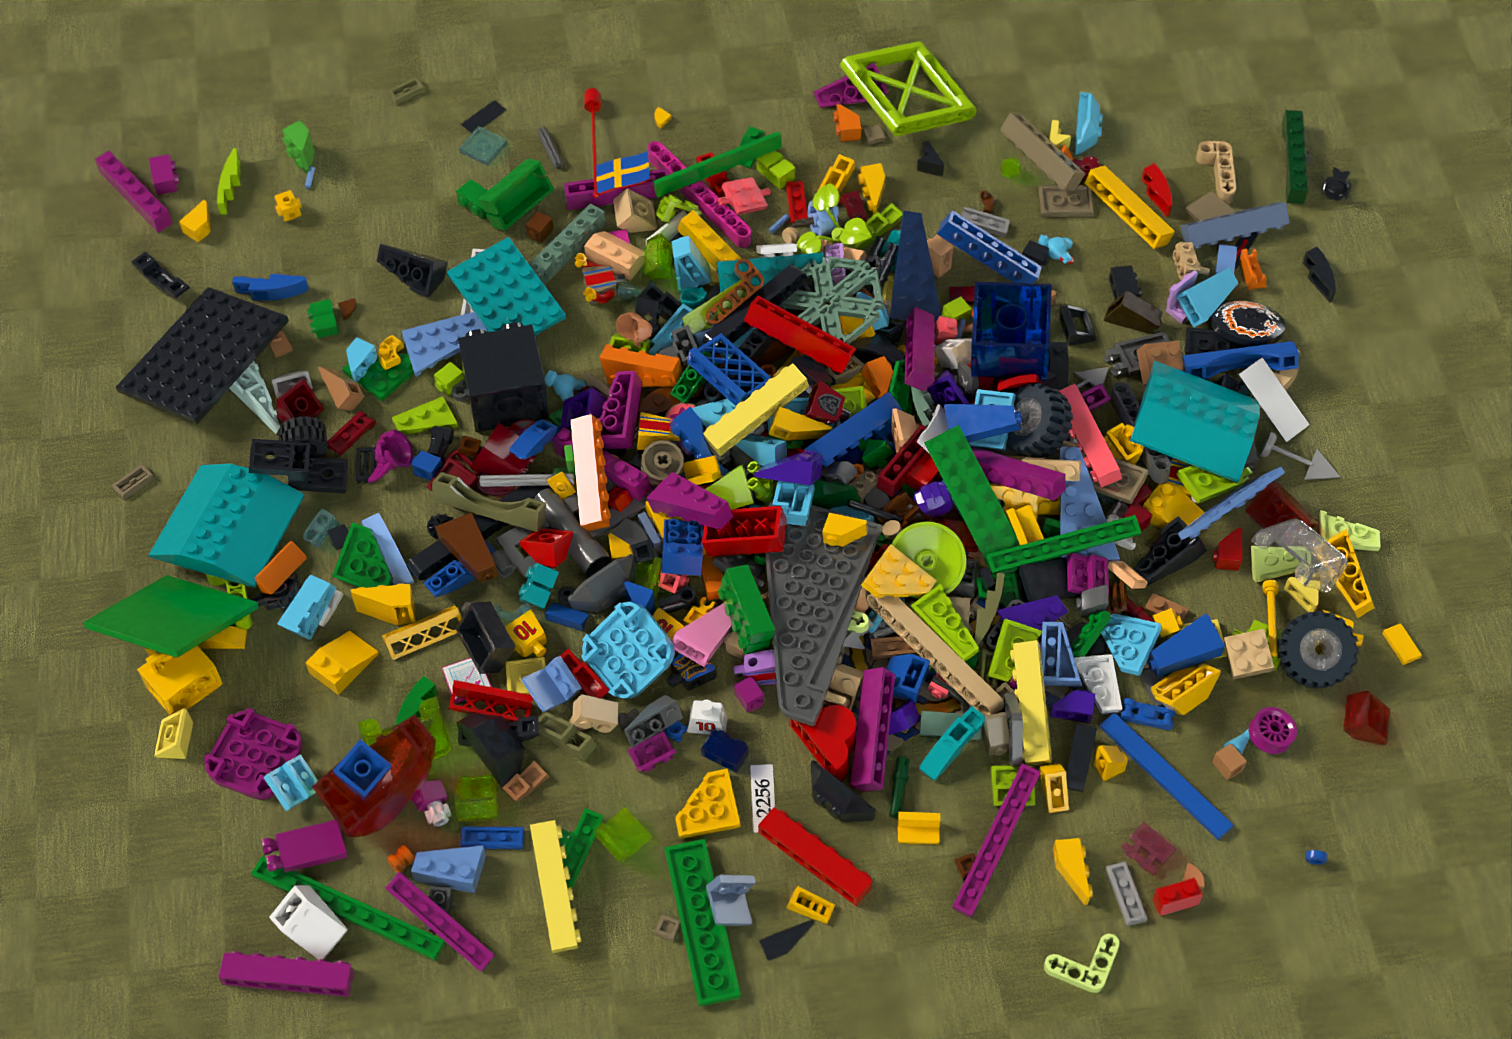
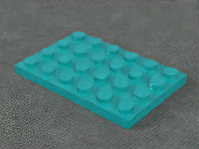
M509 237L447 271L448 277L488 332L502 330L505 325L518 322L524 326L532 324L536 336L566 319L564 311Z

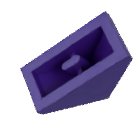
M913 700L891 710L889 735L911 728L920 719Z

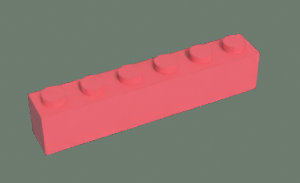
M1073 384L1059 390L1058 392L1064 395L1071 405L1072 410L1070 412L1073 414V420H1071L1072 428L1069 430L1072 439L1076 438V447H1079L1081 453L1084 454L1085 457L1083 459L1086 467H1091L1092 471L1090 474L1094 483L1098 481L1102 488L1122 479L1120 468L1077 385Z

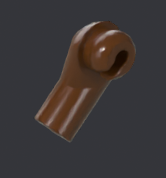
M984 190L980 193L981 201L985 205L983 212L991 214L996 201L987 190Z

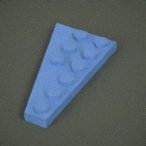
M474 312L402 331L415 377L419 376L421 371L436 366L435 363L442 359L446 360L459 353L458 338L465 337L469 331L482 329L488 332Z
M1061 447L1059 449V460L1081 461L1080 481H1066L1065 492L1060 495V535L1107 523L1080 448ZM1114 542L1075 552V554L1083 556L1093 554L1108 558V561L1120 560ZM1067 555L1061 556V559L1067 558Z
M1276 468L1234 490L1178 533L1181 540L1190 537V539L1195 538L1201 534L1200 530L1203 531L1210 527L1211 523L1222 518V515L1228 513L1234 507L1239 508L1244 505L1247 500L1256 496V492L1262 491L1267 487L1266 485L1285 473L1283 468Z

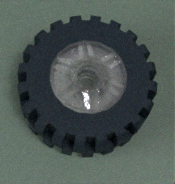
M1030 383L1027 386L1019 387L1018 391L1015 390L1013 392L1016 395L1014 407L1017 411L1021 412L1023 422L1020 423V430L1008 433L1006 447L1024 456L1047 458L1048 454L1053 455L1056 453V449H1060L1064 445V440L1068 439V432L1072 428L1071 420H1073V414L1070 412L1072 409L1068 399L1060 392L1040 383Z
M1316 611L1297 616L1287 624V627L1280 634L1281 639L1278 640L1277 646H1279L1278 658L1281 659L1280 665L1282 669L1286 670V675L1289 678H1293L1296 683L1309 688H1325L1341 683L1345 680L1346 676L1352 673V668L1358 661L1356 659V655L1359 654V648L1356 647L1358 639L1357 636L1353 635L1352 627L1350 625L1347 626L1343 618H1338L1335 616L1336 614L1330 612ZM1316 645L1320 647V654H1317L1315 651Z

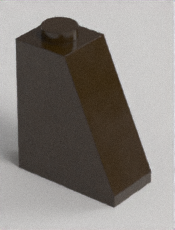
M1126 291L1108 306L1103 321L1149 334L1154 329L1160 327L1163 312Z

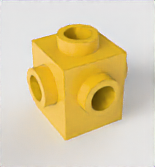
M291 190L274 196L277 204L275 206L278 216L282 215L285 222L301 216V202L299 198L295 199Z

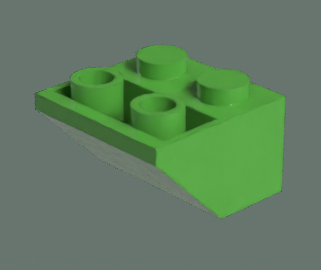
M299 120L282 129L284 135L282 140L287 146L285 151L289 158H293L296 166L299 169L302 168L307 174L315 152L309 130Z

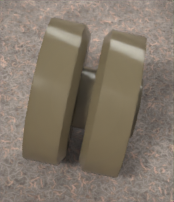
M659 440L645 448L642 454L641 471L648 475L650 485L657 487L671 472L681 476L684 457L681 450L674 443Z

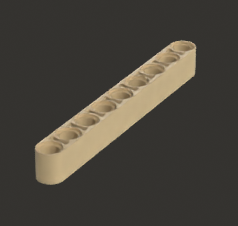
M871 593L867 596L868 605L922 658L930 660V666L971 706L985 716L997 714L1004 708L1003 699L903 601L893 596L876 598Z

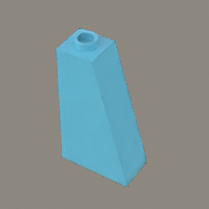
M1229 267L1176 296L1193 328L1210 318L1236 287L1238 281Z

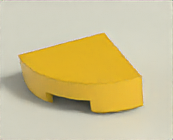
M659 107L656 109L654 114L655 122L661 129L672 119V116Z

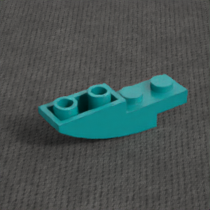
M971 706L942 735L920 765L919 770L935 782L959 756L961 749L983 727L985 715Z

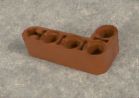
M742 258L736 263L734 272L742 282L706 312L704 319L707 325L716 326L763 286L764 278L748 259ZM745 264L748 267V271L741 272L738 266ZM751 278H757L760 281V285L753 286L750 282ZM737 290H744L746 297L739 298L736 293ZM729 301L732 304V309H724L722 303ZM718 310L721 312L717 316L716 320L709 319L711 316L710 313L714 315L718 312Z

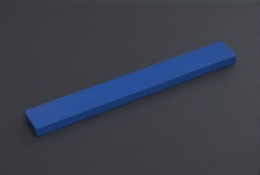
M1113 713L1100 724L1099 728L1217 840L1232 829L1233 824L1116 713Z

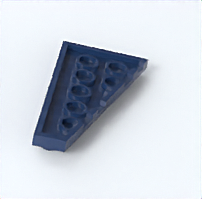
M903 211L889 318L906 321L914 307L933 314L935 323L939 316H941L922 213Z

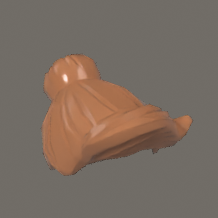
M624 313L617 318L616 328L619 334L633 341L637 347H641L640 343L647 340L652 334V325L647 320H643L637 313Z

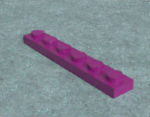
M398 872L385 887L387 891L480 972L495 957L494 953L401 872Z

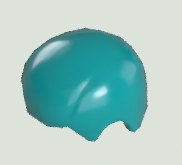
M703 287L686 288L680 295L681 304H685L693 310L706 303L707 292L704 291Z

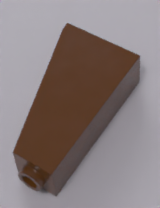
M472 513L435 527L439 540L480 583L490 581L494 577L499 576L494 560Z

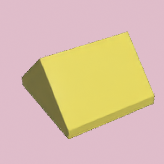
M183 708L161 721L154 757L186 759L193 727V721L187 709Z

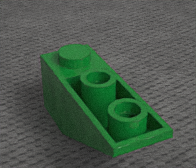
M704 351L702 353L705 357H712V354ZM688 365L670 394L686 404L707 380L693 367Z

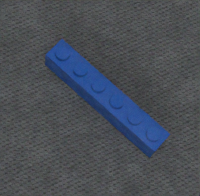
M889 391L815 441L804 451L815 450L817 454H823L822 465L827 467L835 461L833 459L835 456L841 458L848 453L846 450L848 447L852 450L861 444L860 439L865 441L873 435V430L878 432L886 426L884 424L886 421L890 424L892 422V410L897 408L902 411V408Z

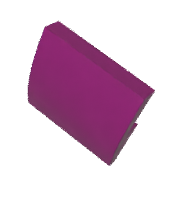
M1075 553L1068 554V592L1081 594L1082 591L1108 585L1109 595L1108 558L1093 554L1089 556Z

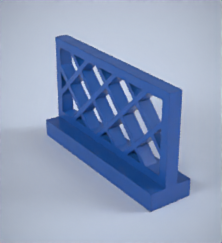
M721 333L698 349L694 347L689 350L687 363L735 406L747 400L755 390L761 389L771 379L767 373ZM721 341L726 348L715 347V344ZM704 351L712 352V357H705L702 353ZM715 352L725 353V358H715ZM728 354H736L739 358L738 360L728 359ZM714 363H724L725 369L717 368ZM728 364L738 365V370L728 369ZM741 365L749 366L751 371L741 370ZM727 374L738 375V380H731ZM741 375L751 376V381H741ZM754 377H762L765 381L754 382ZM740 386H749L751 390L745 393Z

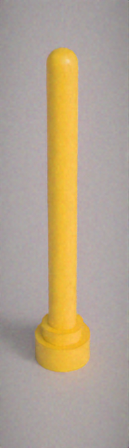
M1267 580L1263 583V593L1267 596L1269 650L1271 656L1276 657L1278 655L1275 596L1279 592V585L1275 580Z

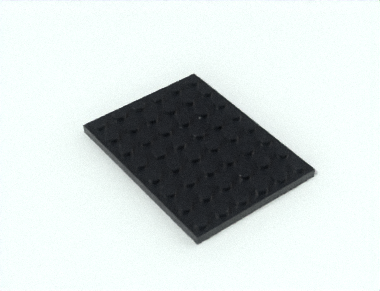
M208 287L115 388L121 394L198 424L289 322V319L281 313Z

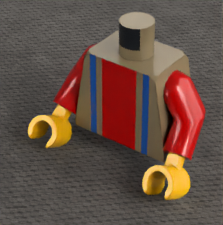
M583 253L576 255V267L583 265L582 273L586 287L583 295H586V300L590 302V305L597 303L606 304L616 297L617 286L626 284L624 274L613 275L610 266H602L586 260V256Z

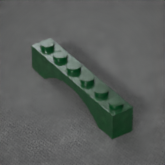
M1285 110L1282 121V137L1285 140L1287 153L1286 203L1304 204L1308 192L1303 111Z

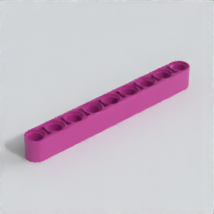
M653 141L648 144L649 162L657 170L668 169L669 174L687 168L662 143ZM702 181L678 189L691 202L695 203L698 209L738 247L746 248L751 244L750 227L726 204L719 205L718 197Z

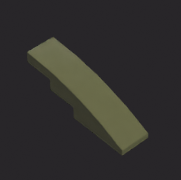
M997 573L995 590H987L985 609H977L974 641L978 648H980L995 619L1002 595L1005 577L1003 573Z

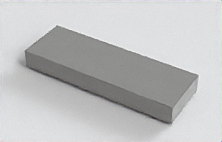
M1126 861L1106 866L1105 870L1126 927L1146 922L1148 918Z

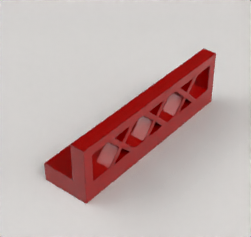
M454 680L449 710L467 714L479 713L503 716L507 722H518L519 717H516L513 712L518 709L527 710L525 717H530L533 697L529 694ZM455 698H465L467 704L463 706L454 705ZM478 701L484 702L487 705V707L483 710L476 709L474 704ZM502 705L507 711L499 714L493 708Z

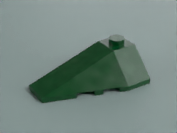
M821 477L813 483L815 490L811 505L831 509L846 506L849 499L859 503L861 501L854 486L836 481L828 483L822 481Z

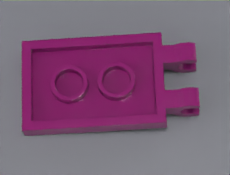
M337 820L275 834L276 839H262L264 854H270L275 851H279L280 856L269 855L266 857L268 871L283 868L284 872H289L347 858V852Z

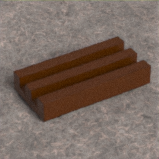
M1120 580V584L1113 582V586L1110 587L1109 585V604L1106 611L1110 615L1127 610L1126 583L1123 580ZM1118 590H1120L1121 594V607H1119L1118 605ZM1112 592H1113V607H1114V609H1112Z

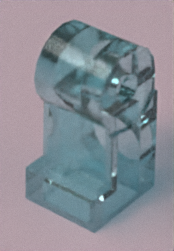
M321 508L305 530L303 540L318 548L328 536L327 531L338 527L340 524L334 515Z

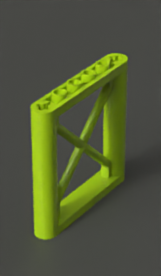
M921 41L847 56L840 63V68L894 136L966 121L974 117L977 112V108ZM909 60L913 61L907 83L866 69L867 66L873 63L877 67ZM919 66L944 97L913 86ZM872 79L904 90L897 110ZM910 93L949 106L948 108L909 117L903 115Z

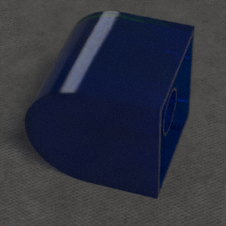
M975 282L971 377L1013 378L1037 374L1041 380H1047L1052 284Z

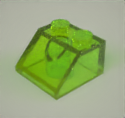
M662 233L648 239L647 246L644 248L646 263L643 265V272L650 280L671 279L673 248L672 243Z

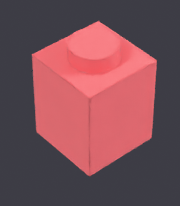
M939 316L935 322L934 333L936 336L934 344H941L947 339H955L958 334L957 319Z

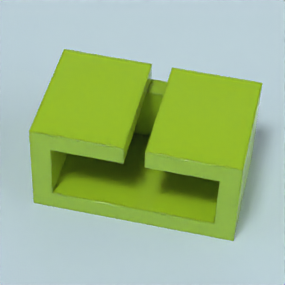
M775 150L757 158V170L778 189L783 188L786 182H791L795 179L796 169L794 164L784 159L780 152Z

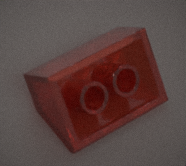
M1269 483L1245 510L1281 547L1290 548L1306 537L1318 523L1279 483Z

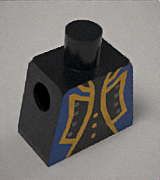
M680 653L672 661L671 671L673 674L666 678V681L671 688L681 683L686 690L690 691L716 679V668L710 661L703 667Z

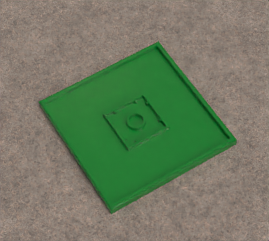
M166 575L84 621V628L178 658L257 610L258 602Z

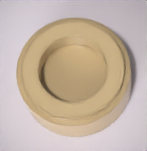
M891 520L883 525L882 532L885 538L893 540L902 531V527L898 521Z

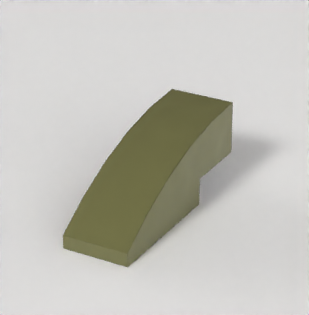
M547 711L540 716L539 732L573 756L585 761L597 747L593 738L577 730L574 724Z

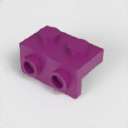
M662 731L637 746L628 749L627 752L637 771L644 770L646 773L656 768L655 763L659 761L665 763L673 759L672 754L676 753V750L672 748L665 732Z

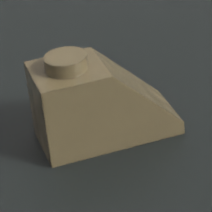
M1005 712L985 716L982 736L988 755L995 754L999 756L1009 750L1010 738Z

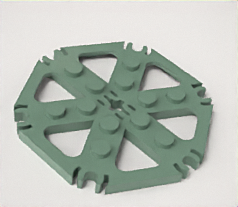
M827 256L828 262L823 257L821 264H817L816 260H813L814 266L809 262L801 271L806 273L807 277H813L816 293L797 290L779 306H783L785 309L804 310L798 316L799 318L814 326L821 322L823 331L850 344L878 321L877 318H880V314L877 310L884 309L877 270L874 267L871 268L868 262L866 263V261L829 256ZM834 269L854 270L834 286L832 276ZM865 285H873L874 299L868 300L852 297ZM840 315L862 318L864 323L851 334L844 335Z

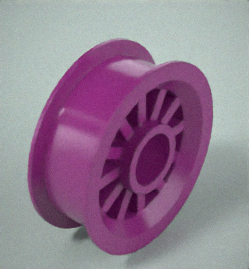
M1266 707L1261 709L1250 722L1249 736L1260 750L1269 754H1280L1286 751L1296 739L1297 726L1293 718L1284 710L1276 707Z

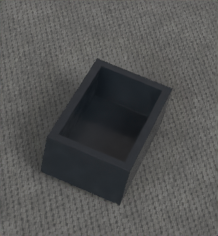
M491 601L476 602L469 605L457 625L456 631L479 674L498 673L515 648L514 642L510 638Z

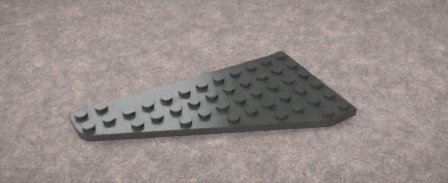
M775 494L773 495L768 507L773 506L772 504ZM811 505L806 526L787 524L784 551L768 552L765 554L771 620L775 628L773 647L779 709L786 718L814 727L822 710L862 588L861 584L865 579L875 545L883 527L880 524L867 521L868 533L866 536L843 547L831 546L823 542L822 533L828 514L852 516Z

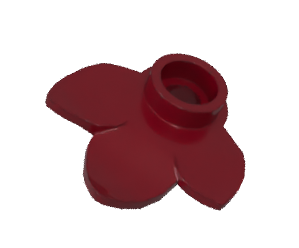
M1086 156L1083 160H1072L1085 173L1082 178L1083 180H1086L1091 169L1102 166L1098 165V159L1094 156Z

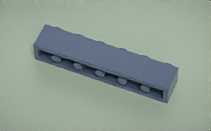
M1276 202L1181 225L1183 242H1192L1194 249L1201 248L1202 244L1206 243L1207 245L1218 244L1219 240L1232 241L1235 236L1239 235L1240 237L1251 236L1252 232H1257L1258 234L1267 232L1268 228H1273V230L1284 228L1283 225L1290 223L1286 202Z

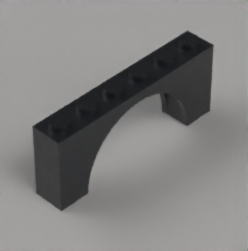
M882 333L873 337L856 340L849 344L856 348L853 356L858 358L863 364L885 356L893 370L896 361L905 359V355ZM808 355L792 358L791 364L793 363L807 378L809 387L806 391L808 393L811 392L813 385L820 381L831 387L832 379L826 371L828 366L816 362Z

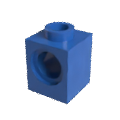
M422 450L418 456L413 458L411 464L414 475L431 481L443 466L441 458Z

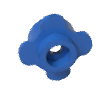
M677 721L667 727L664 732L667 738L670 737L675 742H680L682 735L687 732V726Z

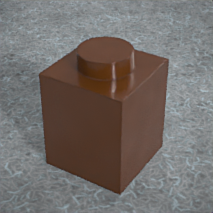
M539 211L526 224L527 236L531 240H536L540 243H543L554 229L552 218Z

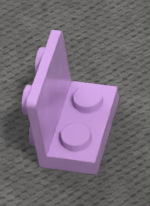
M1195 270L1190 274H1186L1182 281L1178 284L1175 283L1169 290L1170 295L1166 302V312L1181 324L1188 317L1176 296L1195 285L1198 274Z

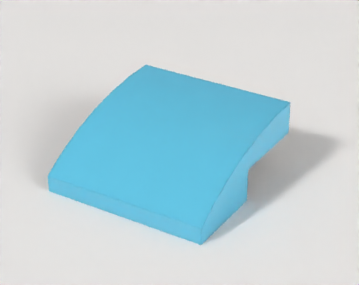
M301 754L263 777L286 811L323 789Z

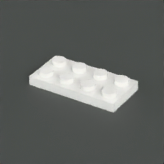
M797 244L756 246V251L764 258L775 257V253H779L781 256H791L793 252H797Z

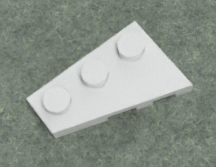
M1113 656L1074 657L1079 675L1089 692L1096 693L1095 704L1100 713L1121 712L1122 704Z

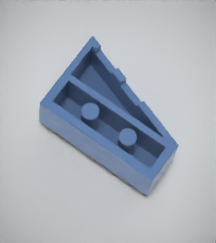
M484 845L417 852L411 870L414 882L475 894L486 858Z

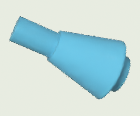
M1249 728L1242 735L1226 742L1224 747L1232 744L1242 755L1250 739Z

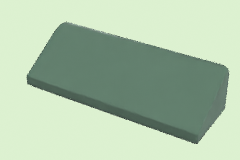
M922 711L920 735L942 737L958 717L961 718L964 714ZM981 729L971 740H981Z

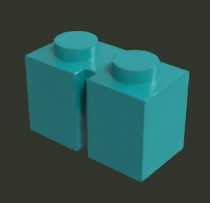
M539 563L534 564L533 567L530 566L526 573V577H528L527 582L519 590V595H521L519 601L538 609H544L551 593L549 588L553 589L559 572Z

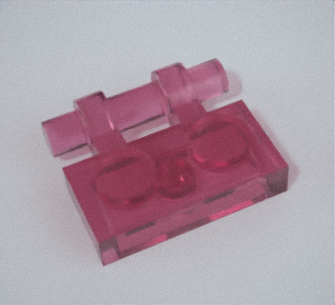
M1145 822L1130 836V839L1135 844L1131 846L1124 842L1121 846V849L1126 852V856L1130 859L1133 858L1141 865L1140 867L1144 871H1148L1152 875L1158 871V868L1153 865L1155 860L1160 865H1163L1176 852V848ZM1143 849L1149 856L1145 858L1138 851Z

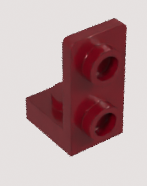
M858 190L840 196L838 203L839 205L844 204L849 220L861 218L865 222L868 221Z

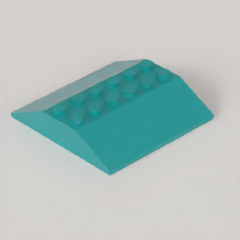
M1154 360L1130 441L1238 483L1254 440L1260 416L1259 402L1256 399Z
M235 464L201 465L148 556L255 588L257 584L255 580L256 575L270 561L305 495L268 474L249 473V468Z

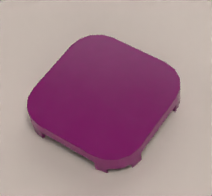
M246 708V711L238 712L235 715L230 714L226 719L227 725L214 748L204 758L205 770L208 776L217 785L254 799L263 800L273 797L275 794L263 777L301 754L303 742L300 733L291 723L286 725L256 714L254 709Z

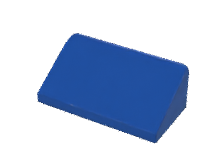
M552 603L545 613L547 621L579 631H583L590 616L588 613L556 603Z

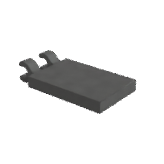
M1160 332L1115 343L1114 349H1107L1105 351L1107 355L1104 356L1106 363H1111L1117 358L1120 359L1121 363L1113 364L1114 369L1111 370V373L1114 377L1121 376L1125 372H1127L1128 376L1139 374L1141 371L1137 350L1144 344L1170 341L1165 332Z

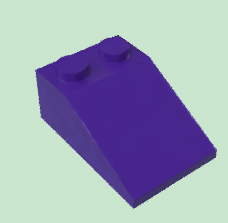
M948 370L936 375L933 385L927 388L937 406L941 405L944 408L946 404L970 405L964 391L958 387L954 376Z
M806 450V452L766 464L755 472L754 477L812 485L821 477L823 454H817L815 450Z

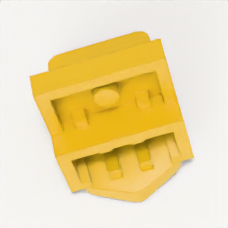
M1121 423L1107 431V436L1104 437V440L1113 457L1136 465L1144 446L1130 441L1134 426Z

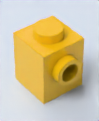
M1172 608L1153 615L1155 622L1160 623L1162 626L1160 635L1163 639H1170L1180 632L1184 626L1181 616H1177Z

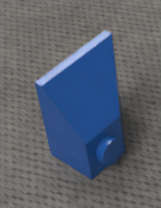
M360 739L336 766L333 773L350 790L366 801L392 765Z

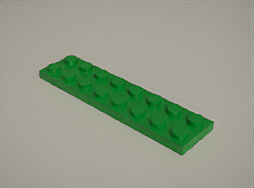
M959 425L924 442L989 568L986 559L987 554L1020 546L1012 526ZM1018 568L1011 569V570L1004 571V572H1000V573L1009 574V573H1012V572L1018 570Z
M705 839L664 847L698 1007L741 998L725 925H716L706 888L714 880Z

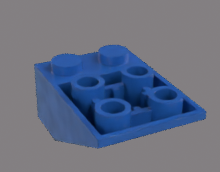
M664 519L662 573L701 576L703 525L693 520L688 522L685 520Z

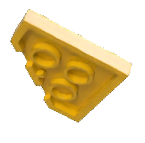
M890 544L861 586L876 598L884 596L908 597L909 595L923 597L932 589L937 580Z
M728 769L708 772L700 786L695 789L687 800V804L682 811H679L675 817L679 839L740 827Z

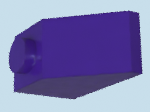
M1087 690L1073 691L1053 704L1050 717L1090 724L1096 693H1091Z

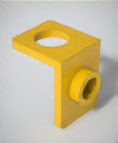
M560 472L547 480L552 490L562 500L577 492L576 481L572 485L564 472Z

